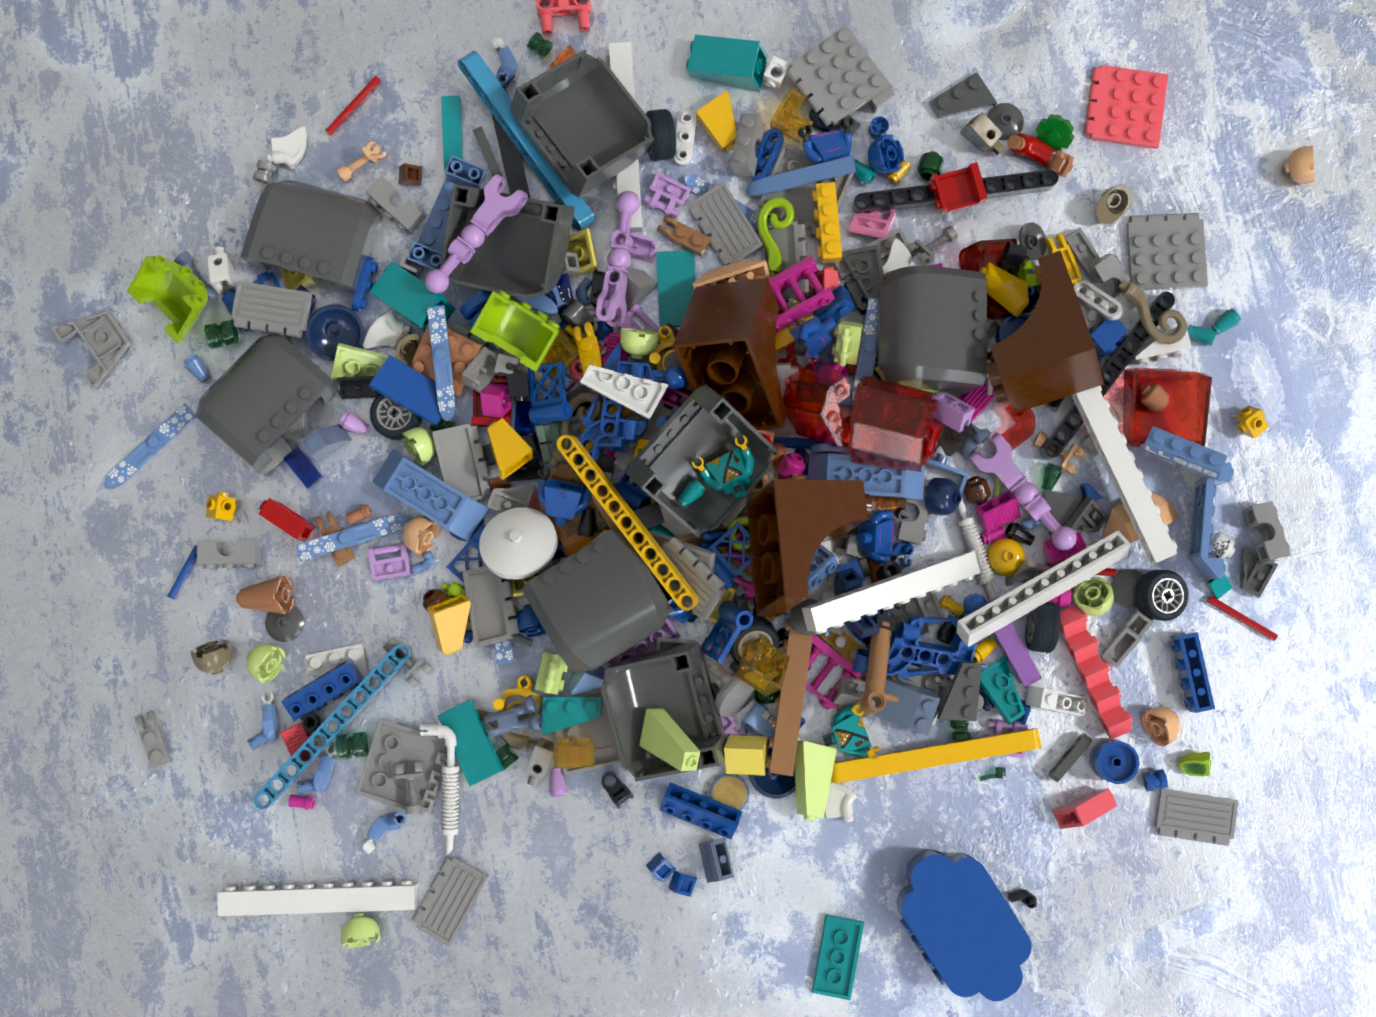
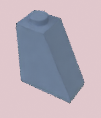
M338 424L316 429L301 439L300 442L311 457L321 462L352 439L346 430L342 429L343 426Z

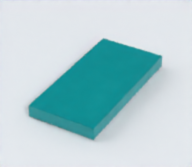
M690 250L656 252L659 325L664 327V325L670 323L674 327H680L695 291L692 284L695 282L694 253Z
M472 699L437 716L441 725L448 726L456 735L457 746H455V756L469 787L504 770Z
M825 914L812 993L851 1000L864 921Z

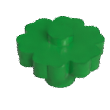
M1051 114L1047 119L1042 118L1035 129L1038 133L1036 138L1046 143L1055 152L1057 150L1061 151L1062 148L1067 149L1074 139L1072 134L1074 127L1069 120L1063 119L1061 115Z

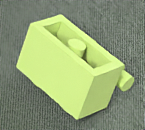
M841 320L839 325L835 327L834 337H837L836 344H833L832 355L834 356V362H838L839 366H846V364L857 365L864 324Z
M543 651L535 690L556 695L559 694V691L563 692L565 680H562L563 673H567L568 666L560 655Z

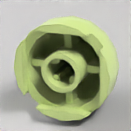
M622 328L620 343L625 352L631 354V358L643 359L644 355H650L657 348L659 333L648 330L641 331L634 328Z
M415 427L402 433L406 437L402 439L403 444L409 455L412 453L416 457L414 459L416 464L423 466L433 459L436 451L431 432L429 433L422 427Z
M1090 577L1091 580L1083 581L1075 587L1073 596L1076 605L1082 612L1090 616H1100L1108 612L1113 605V589L1107 580L1101 577Z
M270 643L257 645L247 655V671L253 678L262 683H265L264 681L266 680L272 681L283 667V664H280L282 657L285 659L284 650Z
M364 914L353 915L352 919L348 920L341 929L342 947L348 944V948H358L370 945L369 941L375 939V943L381 940L378 924L374 919L364 917Z

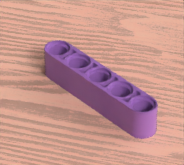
M996 597V598L990 600V601L987 602V603L989 604V603H991L992 601H994V600H996V599H998V598ZM1012 622L995 631V636L1023 686L1027 687L1042 679Z

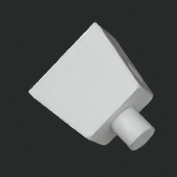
M216 247L213 249L214 255L208 257L209 278L213 287L223 296V293L229 289L236 290L238 280L234 262L226 253L225 248Z

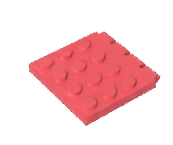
M1107 65L1093 68L1091 82L1098 84H1091L1089 100L1095 102L1088 103L1086 118L1093 120H1086L1084 134L1089 135L1092 140L1158 149L1168 75Z

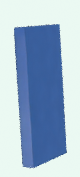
M389 355L370 382L369 387L436 427L442 418L438 407L436 383Z

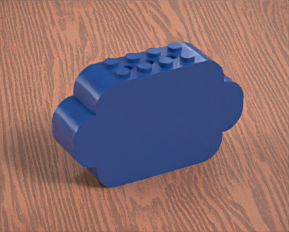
M925 850L913 857L906 867L905 875L908 885L903 887L898 894L897 909L903 918L900 922L909 934L913 933L911 939L920 951L923 949V958L930 967L934 966L935 969L932 972L941 985L945 983L955 995L960 997H971L980 992L988 1000L1002 1001L1013 995L1022 984L1023 974L1020 965L1029 958L1032 944L1030 937L985 867L972 856L964 853L955 854L948 858L940 851Z

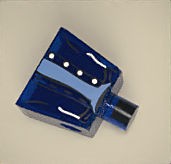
M567 273L560 276L558 283L549 293L544 294L556 304L557 314H559L562 322H566L561 313L574 300Z

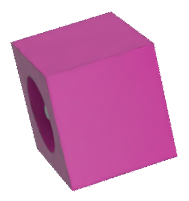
M489 383L480 393L484 416L503 418L512 408L508 385Z

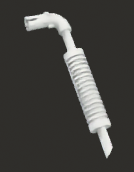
M961 499L958 511L962 521L957 523L962 528L960 531H963L961 534H964V542H967L965 545H968V547L966 548L969 551H975L980 573L976 576L979 578V585H985L989 599L992 600L997 597L992 584L996 578L995 575H992V567H989L991 565L988 564V557L985 556L987 553H984L986 550H983V542H980L982 539H979L981 536L978 535V527H975L977 526V524H974L975 519L974 517L969 518L963 499Z
M438 723V725L421 724L420 730H423L420 731L421 736L444 738L445 746H447V764L442 765L443 785L441 789V834L446 835L447 856L453 850L454 835L459 833V765L455 764L457 740L455 733L448 726L441 725V723Z

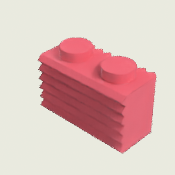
M303 722L280 732L290 756L313 734V732H308L304 729ZM303 750L301 753L302 759L305 761L310 759V752Z

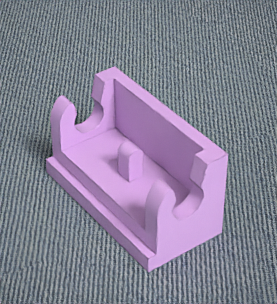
M629 232L633 239L630 256L652 263L657 248V240ZM625 237L620 239L619 244L624 242Z
M943 391L933 397L929 415L957 432H961L964 424L969 426L975 408Z

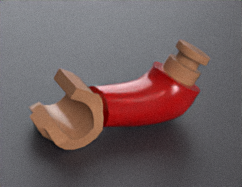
M1019 133L1008 138L1007 144L1013 153L1028 157L1045 167L1048 166V170H1053L1062 177L1071 172L1074 157L1060 150H1057L1055 153V150L1046 143L1029 134Z

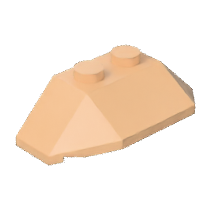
M741 260L710 270L692 284L695 290L696 287L762 278L770 279L771 277L766 260Z
M1152 493L1151 499L1153 503L1158 505L1162 521H1165L1168 525L1180 518L1171 500ZM1123 504L1112 508L1102 535L1105 538L1119 530L1128 542L1132 543L1139 538Z

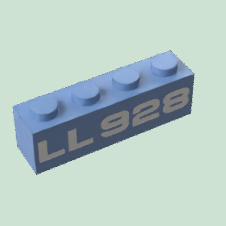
M1154 426L1148 435L1143 449L1145 452L1215 480H1218L1228 457L1225 454Z

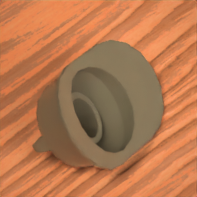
M1124 184L1106 189L1096 205L1095 214L1097 219L1103 224H1111L1131 207L1134 200L1132 189Z
M404 332L395 343L396 359L410 367L422 337L418 334Z

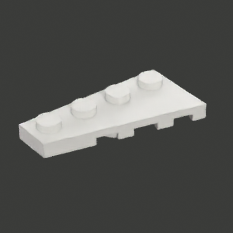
M589 365L580 381L586 387L649 420L668 388V384L658 383Z

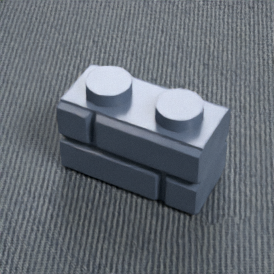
M726 838L698 844L707 883L734 877Z

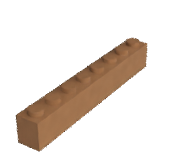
M787 620L785 631H788L789 634L788 639H784L783 651H786L785 659L781 658L780 670H783V676L778 678L777 689L780 690V697L775 699L774 709H778L777 717H773L771 728L775 729L774 737L770 736L769 748H772L771 756H767L766 768H769V773L793 776L813 636L803 635L794 631L790 620Z

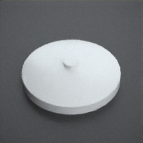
M519 507L506 510L489 521L481 534L479 549L485 565L491 572L506 579H524L539 573L551 562L556 553L558 538L553 523L545 514L532 508Z

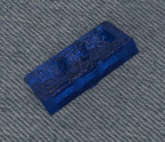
M531 401L516 402L514 430L519 436L534 435V424L531 423L529 418V409L532 407Z
M299 447L284 458V461L307 489L323 478L322 474Z

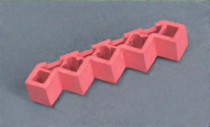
M1076 605L1060 611V634L1063 633L1067 642L1065 645L1071 659H1074L1078 666L1076 670L1082 683L1086 685L1089 691L1087 695L1093 708L1097 710L1101 718L1099 722L1110 740L1131 732L1132 717L1128 711L1125 712L1121 707L1119 698L1121 697V692L1109 680V665L1106 661H1102L1098 655L1097 647L1099 643L1096 637L1091 636L1087 630L1086 621L1088 619L1086 614L1080 611Z

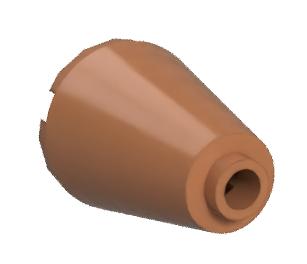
M278 576L240 589L236 600L242 608L284 615L290 613L293 608L294 596L290 597V590H293V586L287 576Z

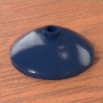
M338 304L326 305L316 310L309 318L306 339L309 347L316 355L323 359L334 361L339 343L357 348L361 347L364 339V327L360 317L352 309ZM332 327H337L336 332L330 331V329Z
M768 742L767 756H771L772 748H769ZM795 765L793 776L769 773V768H766L765 776L748 775L755 790L768 798H784L796 790Z

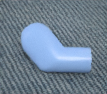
M1031 516L1029 519H1023L1021 525L1025 529L1033 530L1041 523V520L1036 521Z

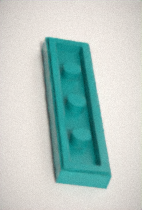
M460 95L441 96L444 171L452 155L463 159Z

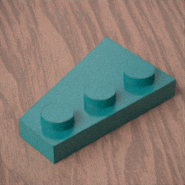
M1007 656L981 671L980 686L1009 725L1026 713L1019 692L1016 691L1013 682L1014 677L1007 664Z
M543 697L542 736L601 717V697Z

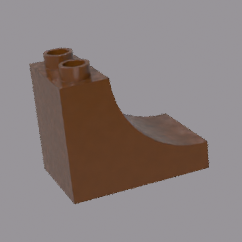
M1061 250L1038 258L1042 273V286L1038 302L1029 318L1012 335L990 346L995 361L986 363L985 368L991 386L993 387L998 404L1009 401L1013 414L1104 384L1096 349Z
M762 278L696 287L673 344L692 392L707 385L722 396L756 430L783 428L787 410L780 391L775 356V332L779 306L769 279Z
M773 479L746 502L757 617L780 616L809 598V569L820 544L839 539L867 520L871 515L872 498L869 494H865L863 480Z

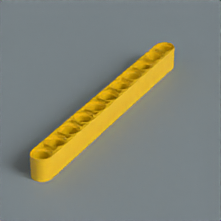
M573 435L559 437L557 440L559 451L679 608L687 611L696 607L699 599L695 591L580 441ZM566 439L571 441L569 449L564 445ZM579 454L583 456V463L581 465L576 461ZM590 470L595 472L594 480H590L588 477ZM602 485H604L607 488V494L605 496H603L600 493V488ZM614 501L619 503V510L617 512L612 509ZM625 517H629L631 519L632 523L630 527L625 526ZM638 532H640L644 537L642 543H639L636 540V534ZM649 548L654 549L656 552L654 559L648 556ZM661 564H665L667 566V574L661 573ZM673 580H677L680 583L679 590H675L672 587ZM685 596L691 597V606L684 603Z
M1038 728L998 734L993 737L985 736L880 754L881 757L877 760L862 757L834 762L831 779L832 783H841L1040 749L1042 746Z

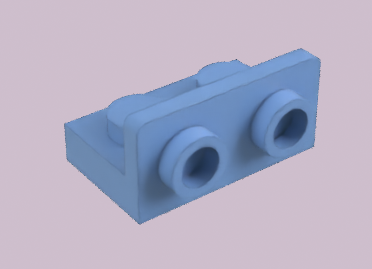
M821 544L814 554L809 569L808 589L811 591L815 587L820 586L823 580L833 573L838 566L835 555Z

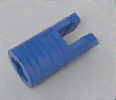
M727 529L704 532L702 536L707 541L700 542L699 547L708 549L727 532ZM719 543L715 548L728 546V543Z

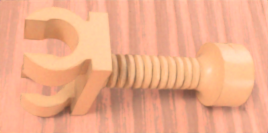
M374 141L369 142L366 147L362 148L365 154L347 167L344 165L340 166L337 169L338 174L345 182L352 178L351 173L367 161L372 160L377 163L379 162L378 159L385 158V151L378 155L383 147L377 145L371 151V147L377 143Z
M1040 431L1037 435L1038 438L1034 440L1033 444L1040 448L1047 441L1048 435ZM1073 444L1068 452L1063 449L1059 456L1063 457L1059 468L1071 475L1077 469L1073 464L1068 463L1072 454L1079 458H1083L1086 454V451L1076 444ZM1048 445L1047 448L1055 453V447Z

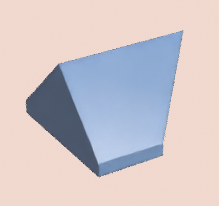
M600 666L592 671L581 670L572 673L569 679L572 695L600 688L604 681L605 668Z

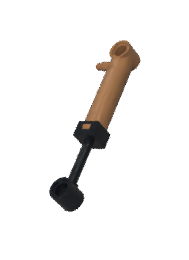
M888 561L877 569L876 577L880 581L900 574L902 570L897 562ZM880 609V614L872 617L880 629L878 634L871 636L864 697L860 701L862 711L868 715L883 710L886 706V701L898 702L899 700L898 696L885 692L891 633L895 631L896 618L888 616V610ZM871 699L875 702V707L871 704Z

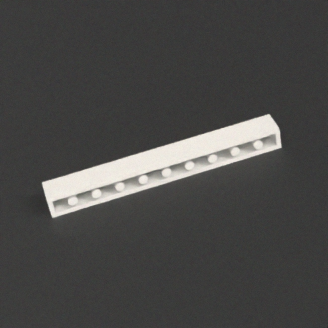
M631 42L609 43V50H606V62L610 61V69L635 100ZM637 159L629 167L616 175L617 178L613 179V188L617 190L618 195L624 191H632L637 194L640 201L638 211L632 214L629 232H643L639 161ZM614 197V206H615V209H617V207H616V199H617V197ZM620 212L618 216H615L616 227L619 226Z
M1101 385L1071 395L1151 565L1178 554L1176 551L1177 545L1168 534L1169 528L1166 522L1161 520L1159 515L1160 509L1151 499V490L1148 486H1145L1142 480L1144 478L1143 473L1134 463V454L1128 450L1126 446L1127 440L1117 427L1118 421L1110 413V404L1101 394Z
M1119 530L960 619L957 623L956 633L967 647L973 645L1127 557L1131 544Z
M963 551L803 607L801 609L807 631L821 634L827 632L829 627L837 628L844 626V622L848 620L850 622L858 621L862 615H875L879 609L888 610L894 608L896 603L905 604L910 602V598L925 597L929 591L931 593L942 590L943 586L951 587L958 585L960 580H972L974 575L980 573L975 551Z
M402 880L400 884H392V881H381V884L374 885L372 881L361 882V885H353V882H343L341 886H334V883H322V886L306 883L302 884V887H295V884H284L283 888H275L273 884L263 885V888H255V885L243 886V889H236V886H225L223 890L217 892L218 916L415 910L418 907L417 883H412V880Z

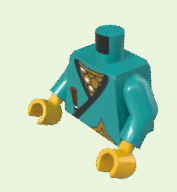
M743 435L745 439L744 444H740L736 437L735 443L739 447L705 464L706 468L703 466L704 461L701 457H698L702 462L699 467L695 466L692 461L693 467L700 470L699 474L708 486L717 491L723 490L725 494L733 492L736 498L746 494L744 486L751 482L750 476L754 468V459L750 448L746 446L748 438Z
M860 701L855 705L840 708L830 723L833 732L822 736L825 746L837 743L840 752H844L847 755L869 757L872 760H877L881 757V755L874 753V751L880 749L879 746H874L872 749L869 748L872 746L861 717L864 712L858 707L860 706Z

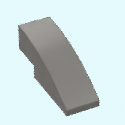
M1137 607L1115 634L1101 656L1117 668L1141 641L1143 634L1154 623L1153 619L1147 617Z

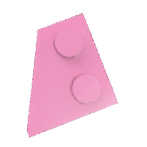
M891 209L890 213L879 214V211L857 213L854 215L849 226V232L886 239L896 217V210Z

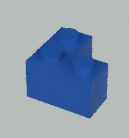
M1106 319L1090 333L1097 358L1100 356L1104 358L1117 347L1115 343L1118 345L1126 338L1124 334L1128 329L1118 319L1114 321Z

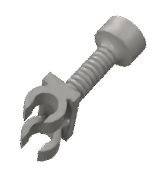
M948 226L943 229V235L926 246L916 239L915 242L910 243L906 248L912 257L920 252L921 255L918 257L920 262L918 264L928 266L930 262H934L932 250L946 241L952 242L956 240L958 234L952 226Z
M393 637L383 646V649L389 653L399 642ZM400 648L397 650V657L403 659L406 655ZM421 658L416 664L409 659L404 664L409 671L403 678L412 687H415L419 681L412 673L419 666L426 674L433 668L424 658Z
M424 761L415 762L416 774L405 775V764H396V779H407L408 800L410 803L408 806H405V815L421 813V805L416 803L415 778L425 777Z

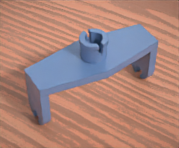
M937 453L935 461L930 459L925 465L962 477L959 484V490L962 495L969 473L946 465L949 457Z

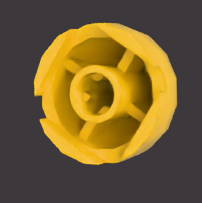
M1001 538L994 541L986 551L987 561L989 560L988 564L991 565L989 567H992L991 571L999 576L1014 574L1025 561L1023 547L1018 542L1009 538Z

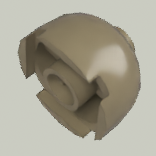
M217 640L198 646L196 648L197 652L191 651L194 665L200 671L212 673V675L223 672V668L227 667L232 657L228 640H223V643L217 644Z

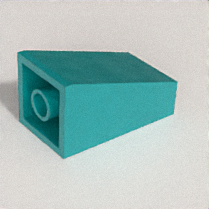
M695 34L694 41L690 44V59L686 62V69L692 78L752 91H761L768 55L760 41Z
M393 261L384 269L383 274L374 282L369 291L378 300L423 332H425L429 322L427 307L445 305L446 322L456 309L443 295L430 292L424 282Z

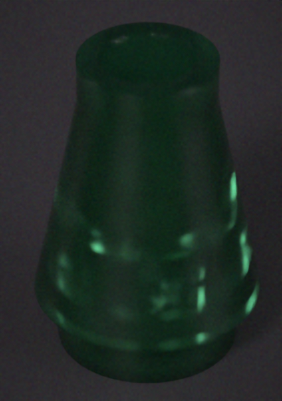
M1048 463L1047 467H1044L1041 489L1052 491L1063 473L1061 472L1063 467Z

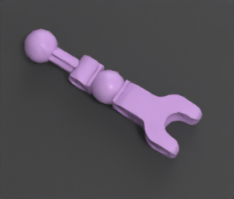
M499 174L494 175L484 187L485 201L470 220L471 224L463 228L461 238L457 236L450 244L448 253L451 255L440 269L431 270L427 273L425 277L426 288L436 294L447 290L449 286L448 276L460 262L466 264L470 261L476 252L474 248H478L483 244L485 235L488 237L503 218L515 216L521 211L528 200L527 193L517 190L509 197L501 196L505 187V180Z
M624 191L616 199V207L620 212L618 230L614 231L611 236L612 245H610V248L612 250L607 256L609 266H607L608 270L605 274L603 289L597 299L596 306L597 318L607 322L608 325L614 328L621 327L624 324L627 310L625 295L627 288L626 274H628V271L626 269L631 263L630 253L633 245V239L629 235L632 214L638 211L640 206L637 194L632 191ZM625 237L624 242L619 244L620 239ZM619 274V279L614 282V277ZM604 309H605V311H606V315H605V316L602 315V311H603ZM617 313L619 315V319L616 322H613L612 320L615 318V315Z
M996 432L992 436V440L997 446V453L994 457L986 459L976 451L970 454L971 460L980 471L995 473L1006 487L1014 493L1017 502L1025 506L1024 508L1036 521L1040 519L1052 532V543L1057 549L1065 551L1073 548L1077 541L1075 531L1070 527L1061 526L1049 512L1052 509L1051 506L1039 495L1037 487L1033 483L1028 482V479L1013 463V448L1000 433Z

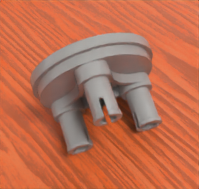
M735 661L730 664V669L736 673L735 676L732 673H728L718 662L714 664L718 671L713 666L710 668V672L715 675L723 686L720 689L715 683H711L716 699V710L722 717L732 716L745 708L754 699L753 693L755 688L763 685L764 676L759 670L743 667Z

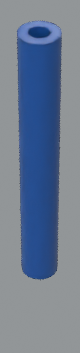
M194 545L167 597L175 599L197 558V545Z

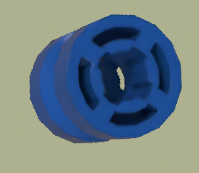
M882 116L875 117L869 126L868 132L870 137L875 140L886 135L889 129L888 120Z
M1163 769L1156 770L1154 773L1149 771L1142 773L1143 784L1147 792L1154 791L1155 788L1164 789L1168 787L1167 776Z

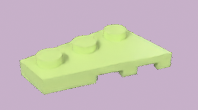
M339 343L331 379L337 380V377L375 376L388 355Z

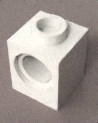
M773 56L763 76L765 85L772 89H780L787 76L786 72L790 69V63ZM777 71L780 73V76L774 77L771 73Z

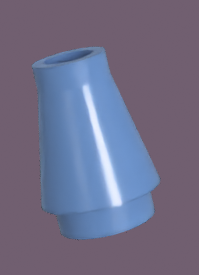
M197 354L183 361L184 367L200 383L210 378L202 358L198 357Z

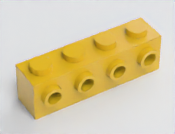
M835 182L818 183L815 189L812 190V201L816 203L814 220H817L818 227H815L816 239H819L820 245L817 246L818 258L821 257V264L839 263L842 259Z

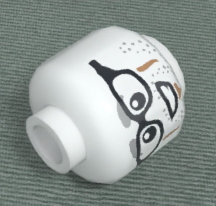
M1213 532L1210 535V543L1212 544L1210 554L1217 559H1224L1226 557L1230 558L1234 554L1236 549L1233 547L1235 541L1223 532H1217L1216 534Z

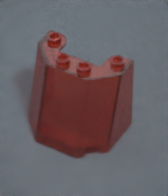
M820 357L787 378L786 389L782 399L787 410L786 416L797 435L858 450H864L879 440L873 429L865 427L852 415L844 417L838 403L849 396L851 387L846 377Z
M1124 369L1123 434L1129 446L1141 447V444H1145L1153 426L1205 446L1212 377L1202 372L1182 371L1180 369ZM1148 384L1150 386L1159 384L1169 393L1168 400L1170 402L1161 412H1151L1140 402L1142 396L1140 392Z
M862 376L861 383L857 385L849 428H851L848 450L851 462L921 472L922 466H926L927 454H924V442L929 439L930 428H927L928 422H932L933 412L937 410L938 400H935L934 393Z

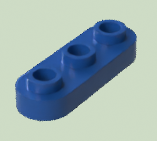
M777 128L769 129L765 133L755 154L758 160L754 177H751L753 181L768 177L782 147L784 136Z
M369 256L365 258L352 301L351 309L360 313L362 309H366L368 301L366 296L373 285L371 279L373 273L376 274L378 269L376 258Z

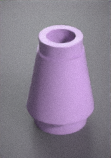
M345 411L339 422V425L343 426L342 429L362 435L366 433L369 427L368 424L354 413Z
M562 768L550 769L548 793H550L551 797L566 796V791L568 790Z

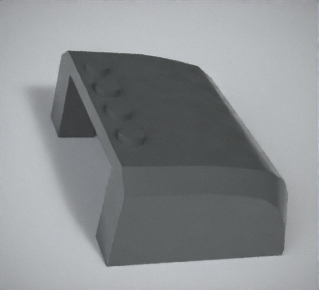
M586 50L517 87L510 106L515 121L568 190L577 197H581L629 167L642 156L654 141L650 119L606 62L599 57L596 59L587 54Z
M295 180L279 181L268 185L261 193L240 257L250 266L268 270L270 265L333 282L341 291L355 294L365 258L371 256L383 215L364 199Z
M453 184L440 268L451 255L448 253L450 244L457 236L461 238L463 228L471 224L470 220L485 201L484 189ZM501 193V196L503 197H509L512 195L507 193ZM528 198L526 204L517 215L503 218L488 237L485 235L483 244L478 248H474L476 252L470 261L466 264L460 262L448 277L455 284L498 293L502 290L511 296L524 299L549 293L558 283L563 271L575 207Z
M908 266L888 272L878 290V366L885 375L886 385L963 394L983 386L987 376L985 368L987 363V279L982 272L935 266Z
M271 334L257 339L201 396L195 417L260 474L273 460L267 451L318 398L327 404L339 389L326 373L279 334Z
M704 385L696 389L635 456L629 463L626 474L696 537H700V534L708 530L713 531L717 529L768 473L772 465V456L774 452H777V449L722 396L709 386ZM743 435L748 438L746 446L750 448L754 459V468L750 476L751 482L744 486L746 494L736 498L733 492L725 494L723 490L717 491L708 486L699 474L700 470L693 467L692 461L695 466L699 467L702 462L698 457H701L704 461L703 466L706 468L705 464L739 447L735 443L736 437L740 444H744L745 439ZM695 478L706 490L701 497L685 507L677 499L689 481L692 482Z
M614 529L529 580L522 588L524 595L551 642L572 673L581 670L592 671L662 629L665 620L674 611L645 562L620 529Z
M698 642L634 656L617 662L604 670L605 675L601 686V693L622 766L629 770L636 782L689 772L676 769L639 746L646 709L663 708L700 750L697 770L721 764L725 758L724 747L727 739L720 714L716 710L714 691L703 651Z

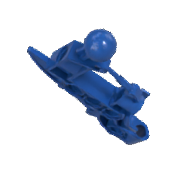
M620 343L613 349L604 365V369L629 374L654 382H664L668 384L669 389L673 390L681 389L687 382L686 375L681 366H670L665 371L653 370L648 363L620 361L622 350ZM598 392L586 416L582 418V423L586 430L582 433L579 440L584 448L587 443H593L592 449L587 452L595 462L598 460L599 449L627 453L628 442H637V436H643L648 430L647 424L649 421L645 417L642 422L623 419L624 406L604 396L601 420L593 422L591 417L601 395ZM612 406H617V411L614 414H609V409ZM614 425V431L609 434L606 433L607 427ZM581 454L576 458L579 465L583 463V456ZM590 470L588 475H595V472Z
M977 593L970 594L963 602V609L967 614L966 616L988 603L984 596ZM950 615L949 618L913 616L909 618L908 622L902 621L899 628L895 627V631L891 633L887 676L898 674L902 679L906 680L911 676L938 672L941 675H955L961 661L973 662L978 642L969 647L966 646L956 633L957 623L960 620L956 615ZM951 622L956 628L951 647L919 641L921 628H923L924 623ZM909 647L906 652L901 653L904 648ZM857 649L852 667L856 672L867 674L868 650ZM927 651L925 655L920 656L921 652ZM945 654L942 659H938L940 655ZM911 663L937 667V669L907 671V667ZM982 663V670L986 669L987 666Z

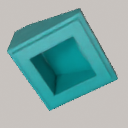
M1226 574L1222 576V579L1210 580L1205 584L1216 599H1219L1233 588Z

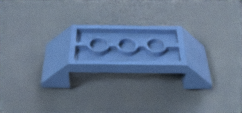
M453 155L445 169V181L418 242H413L406 258L431 270L440 269L453 184L483 189L487 169Z
M393 449L372 481L387 493L468 542L489 508L466 496Z
M829 453L809 454L807 479L863 480L865 494L870 496L923 500L925 465L907 458Z
M1229 462L1224 464L1218 480L1203 476L1195 483L1189 560L1206 580L1222 579L1226 570V566L1223 564L1224 559L1208 558V555H1210L1212 550L1210 535L1213 533V524H1211V520L1215 513L1213 497L1216 496V486L1229 483L1233 478L1234 469L1232 468V463Z

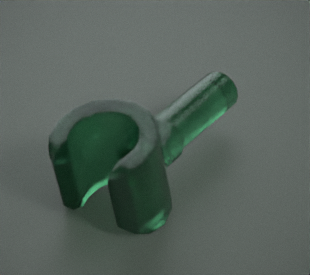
M995 767V773L980 776L979 779L980 781L992 778L1002 779L1006 776V768Z

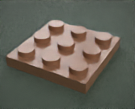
M428 322L410 367L435 382ZM447 327L454 393L457 396H461L465 387L462 373L478 355L483 344Z

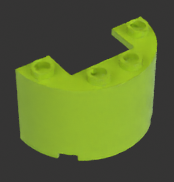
M160 255L145 257L127 289V292L139 304L154 302L173 322L172 324H167L164 331L176 343L183 341L187 337L208 301V294L204 287L205 284L192 273L190 268L181 266Z
M502 290L499 293L492 291L470 332L486 342H493L519 358L520 363L537 372L560 332V325L552 320H547L548 315L541 311L536 313L531 310L532 306L524 301L519 303L511 299V295Z

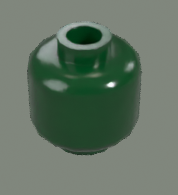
M935 151L926 152L920 157L917 172L922 179L930 181L933 174H941L944 160Z

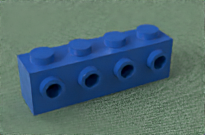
M1198 632L1172 636L1171 647L1177 656L1175 664L1182 678L1180 679V686L1185 691V707L1189 709V712L1193 713L1215 709Z
M350 658L288 695L281 703L293 721L299 718L302 721L312 710L317 709L319 711L327 706V701L331 699L336 701L344 695L343 692L347 689L350 691L354 690L360 684L359 682L363 679V676Z
M671 782L659 808V811L728 839H732L743 812Z

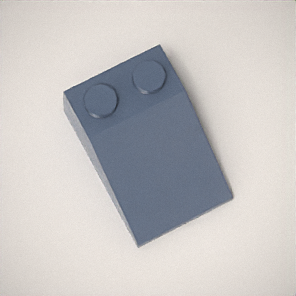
M886 678L885 692L898 696L899 700L898 702L886 701L885 708L873 715L909 730L928 734L940 701L936 691Z

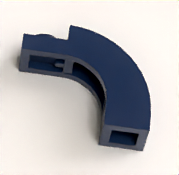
M853 568L836 572L834 581L835 596L862 587L863 579ZM866 614L862 615L858 621L850 622L848 620L844 622L850 632L856 631L861 638L879 633L880 627Z

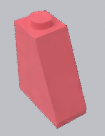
M1108 788L1094 791L1053 810V813L1061 829L1080 827L1117 807V804Z

